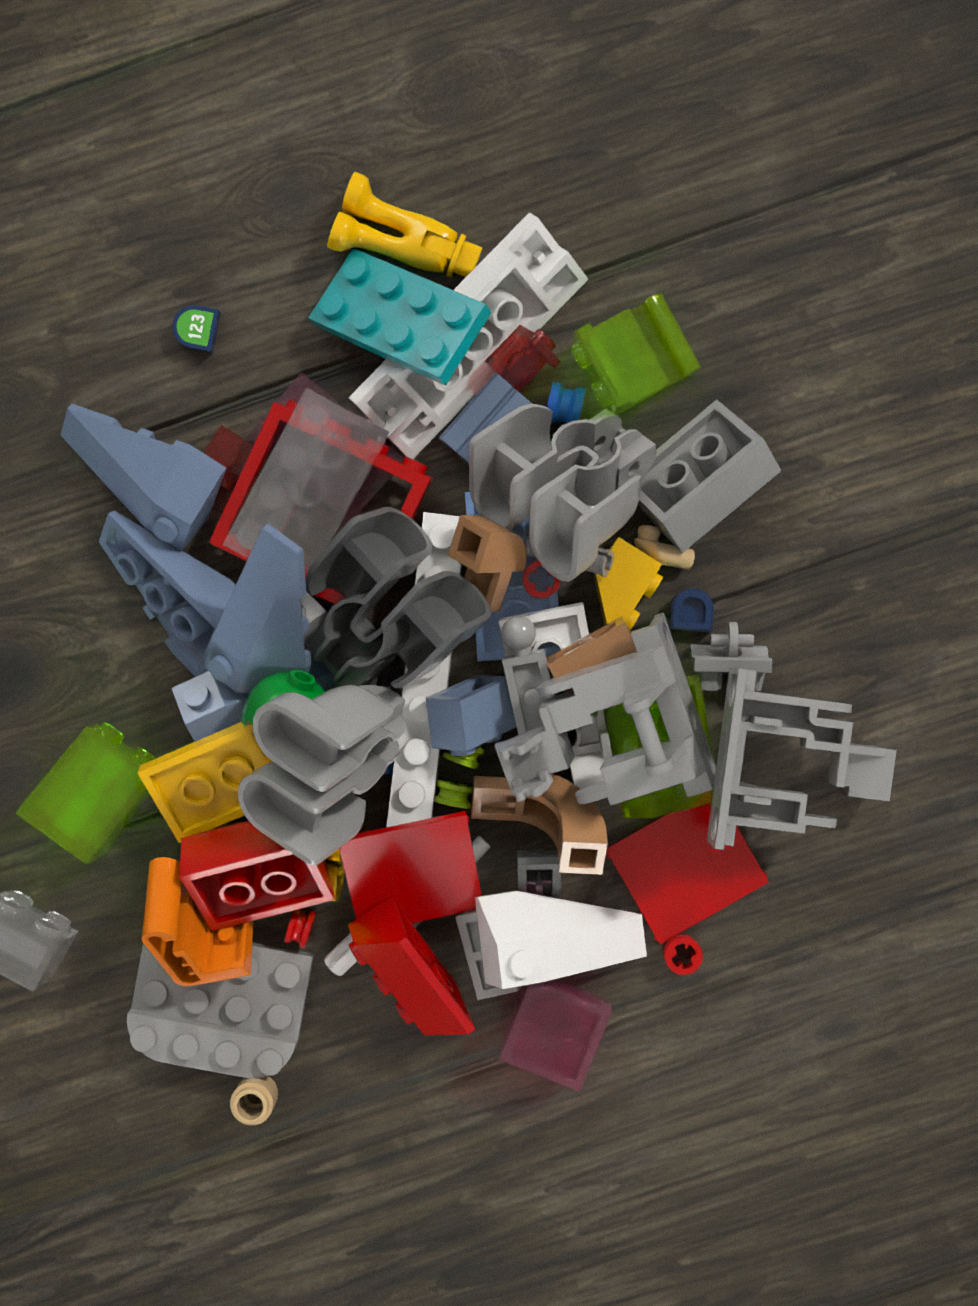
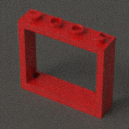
M291 399L288 400L286 405L274 402L209 543L245 561L248 560L256 541L234 531L233 528L283 421L413 484L401 508V511L413 520L434 478L425 474L428 466L406 455L402 462L386 455L389 450L388 446L366 436L364 442L361 443L349 437L348 434L351 428L333 419L327 418L325 424L310 418L312 409ZM304 565V567H305V579H306V575H307V573H308L310 567ZM330 588L315 594L333 604H337L345 599L343 595Z

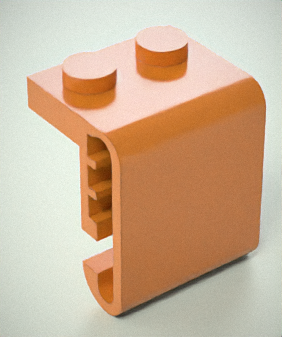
M166 857L151 860L148 871L142 942L172 980L181 986H194L250 976L253 921L211 931L179 878L180 862Z

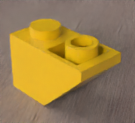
M618 537L609 549L613 551L614 559L608 575L602 577L594 573L593 576L604 624L606 625L623 616L631 630L640 615V612L635 610L638 602L643 595L650 599L663 579V576L657 573L662 564Z

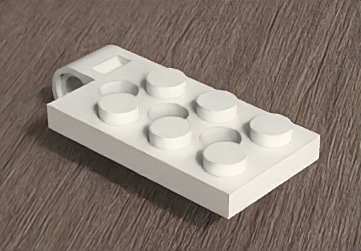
M582 602L514 615L529 619L535 627L536 637L530 646L531 651L537 650L541 644L546 642H553L560 649H563L589 634ZM514 616L498 619L500 631L502 630L504 623ZM503 642L505 656L514 655V651ZM549 669L550 677H551V679H552V678H554V676L552 675V673H551V671H550V669ZM603 710L597 711L598 715L593 723L575 729L576 738L571 743L575 758L570 765L573 784L580 789L604 781L600 767L605 759L613 757Z

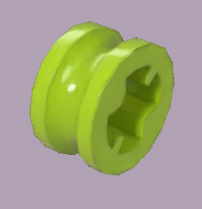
M477 746L476 752L463 756L451 755L449 750L444 751L443 757L455 763L478 769L480 764L477 762V757L484 754L485 749Z
M437 780L436 785L439 787L440 792L434 796V802L470 809L471 803L468 801V795L473 792V786L453 781Z

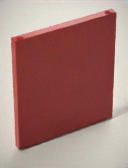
M713 790L697 795L607 847V857L615 865L654 933V939L659 944L664 943L769 883L767 874L762 871L737 825L734 846L724 845V850L715 849L706 842Z
M462 811L358 833L340 847L339 850L356 919L390 896H392L411 923L476 910L475 897L482 896L468 826L469 817L466 815V812Z

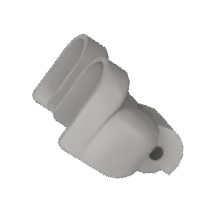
M527 404L508 413L471 439L469 443L470 496L480 515L491 519L510 531L530 518L529 536L535 556L552 576L561 581L569 582L595 563L598 546L612 537L633 516L640 498L641 481L648 474L655 459L656 444L636 429H629L627 431L623 429L621 419L607 409H604L590 420H575L562 425L554 433L551 441L549 431L553 411L546 406ZM564 546L568 548V552L564 550Z
M345 685L328 690L312 700L296 692L283 693L257 709L253 717V732L261 750L273 762L263 765L243 778L238 787V800L248 821L260 832L309 865L321 863L358 834L363 826L366 801L354 794L360 795L368 791L384 774L388 765L398 756L399 744L397 740L404 733L406 723L402 715L405 699L396 692L381 686Z

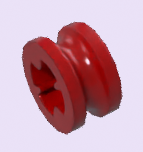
M539 560L529 564L524 570L522 576L523 586L532 597L538 599L547 598L559 589L561 580L546 571L548 576L554 577L553 585L551 588L546 585L547 591L545 592L536 591V584L529 582V576L532 571L537 574V567H543Z
M301 909L294 910L284 942L290 944L291 941H297L300 947L305 949L314 924L316 911L311 910L309 913H303Z
M678 934L667 940L663 947L665 963L674 973L688 975L699 969L703 953L693 937L686 934ZM683 944L685 949L689 945L694 949L689 954L691 961L685 965L680 960L676 964L671 959L677 954L675 947Z

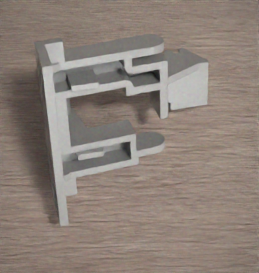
M664 612L655 615L649 626L631 632L637 652L549 679L537 686L540 696L556 694L573 688V690L546 698L538 708L543 722L542 726L495 744V749L511 793L515 795L517 802L525 800L530 795L533 797L540 796L549 789L553 782L551 773L569 768L575 755L567 731L593 723L598 715L597 711L623 703L626 713L632 714L643 748L605 759L600 767L604 781L577 791L575 796L578 804H587L608 797L610 805L680 783H683L687 797L713 790L716 764ZM655 700L657 701L669 736V740L660 742L648 708Z
M729 668L706 841L713 848L724 850V845L734 846L736 825L804 834L806 825L836 828V818L805 813L808 794L799 791L758 787L740 781L747 730L800 737L799 746L832 751L828 784L843 787V794L847 796L890 801L897 750L851 743L853 722L817 717L818 709L842 714V712L851 713L852 704L754 692L757 671Z

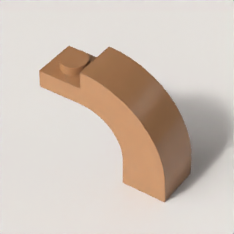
M551 774L553 782L548 790L538 797L530 795L525 800L517 802L515 795L511 793L506 777L474 776L471 819L520 821L532 824L546 832L554 841L558 852L559 873L603 874L608 844L605 821L594 802L578 804L575 793L580 790L578 786L560 776Z

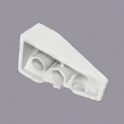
M520 891L475 897L485 984L500 989H507L545 982L647 957L642 914Z

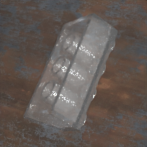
M306 388L223 545L249 558L262 527L269 523L303 549L306 579L310 566L334 537L390 431L320 392Z

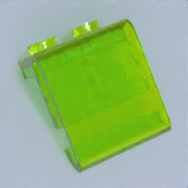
M661 292L646 298V303L635 309L630 310L628 308L593 328L589 323L574 331L573 345L570 346L571 352L582 370L587 369L594 382L591 384L592 391L601 407L607 406L608 410L615 415L633 407L702 368Z

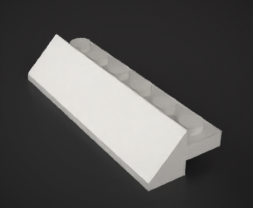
M529 212L454 289L456 292L485 303L492 313L447 385L440 384L386 359L352 393L349 399L404 455L414 459L481 390L494 373H498L587 282L588 278L569 252L557 244L539 218Z

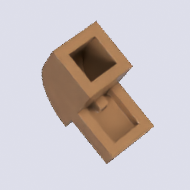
M460 515L448 556L467 567L464 578L479 589L486 598L491 612H495L501 609L512 572H520L525 569L526 547L519 535L485 516Z

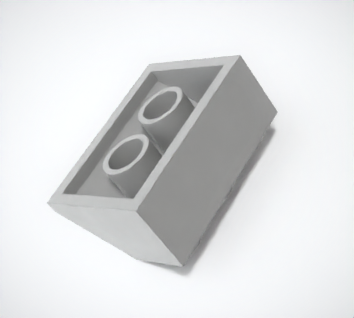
M715 400L656 449L654 462L648 474L641 481L638 505L655 526L659 527L661 533L683 553L780 473L781 469L765 440L722 403Z

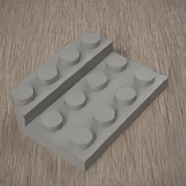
M252 942L250 976L194 986H181L172 980L143 943L131 1010L127 1013V1027L132 1047L155 1061L250 1079L264 1078L277 1074L289 1061L299 1040L315 954Z

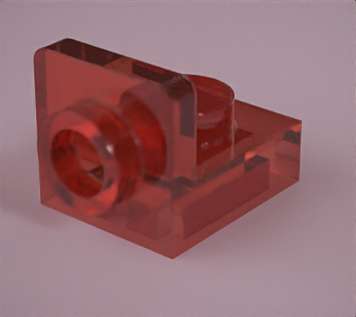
M519 325L484 361L494 373L499 374L518 392L545 364L556 368L561 363L552 352L556 347L555 343L542 330L538 328L535 332H532L522 325Z
M222 425L207 446L204 454L227 468L220 488L223 486L232 492L254 445Z

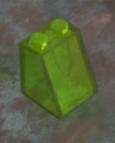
M97 723L87 725L16 812L18 816L86 865L104 856L149 795L137 772L140 765L156 759L152 754L140 747L134 751L124 744L122 740L125 736L107 723H103L101 726Z

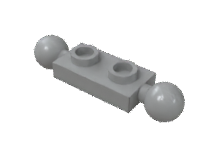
M514 616L504 623L501 630L504 644L514 651V655L502 657V663L518 735H521L543 725L538 708L546 698L555 695H539L537 686L551 679L545 650L531 651L530 646L536 637L535 627L529 619L523 616Z

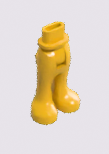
M354 172L349 181L343 199L342 212H339L335 218L327 243V248L342 252L351 248H362L389 256L424 271L444 272L450 278L453 273L467 277L476 267L483 247L465 241L467 235L461 234L457 240L458 234L456 231L435 219L383 202L373 195L369 179L358 172ZM352 216L402 232L404 236L399 238L382 233L366 224L359 223Z

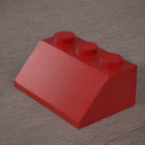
M249 821L181 838L179 878L211 931L334 900V891L326 859L317 865H309L260 832Z
M392 896L348 924L353 939L348 944L352 954L361 966L368 963L375 971L372 977L380 991L385 996L392 993L398 1001L395 1003L396 1009L407 1025L414 1022L424 1035L470 1034L476 1030L459 985Z

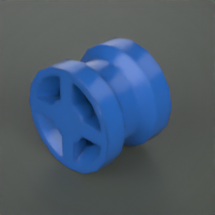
M553 381L547 408L553 411L551 425L556 421L567 424L571 421L579 420L586 388L577 387L571 390L564 388L562 383Z

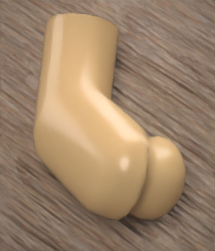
M643 524L638 527V537L634 538L637 549L665 566L686 570L692 567L695 558L693 549L688 548L682 553L675 545L658 542L661 535L659 527Z

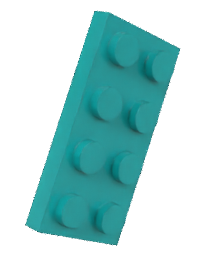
M353 248L308 319L319 329L446 386L492 312L485 303Z

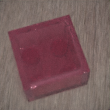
M555 979L524 985L501 1042L499 1060L580 1092L612 1013L609 1000Z

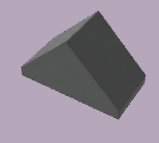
M557 850L517 851L518 891L561 899V873H559Z

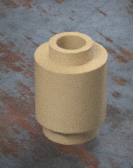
M269 1076L258 1079L242 1078L230 1100L233 1116L245 1125H258L267 1120L278 1099L276 1083ZM250 1094L257 1095L260 1100L252 1098Z

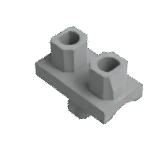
M727 622L726 634H710V645L691 644L690 658L693 669L696 672L700 690L717 691L721 689L722 672H729V668L757 671L754 691H760L765 673H772V658L768 656L767 646H754V635L739 634L737 622Z

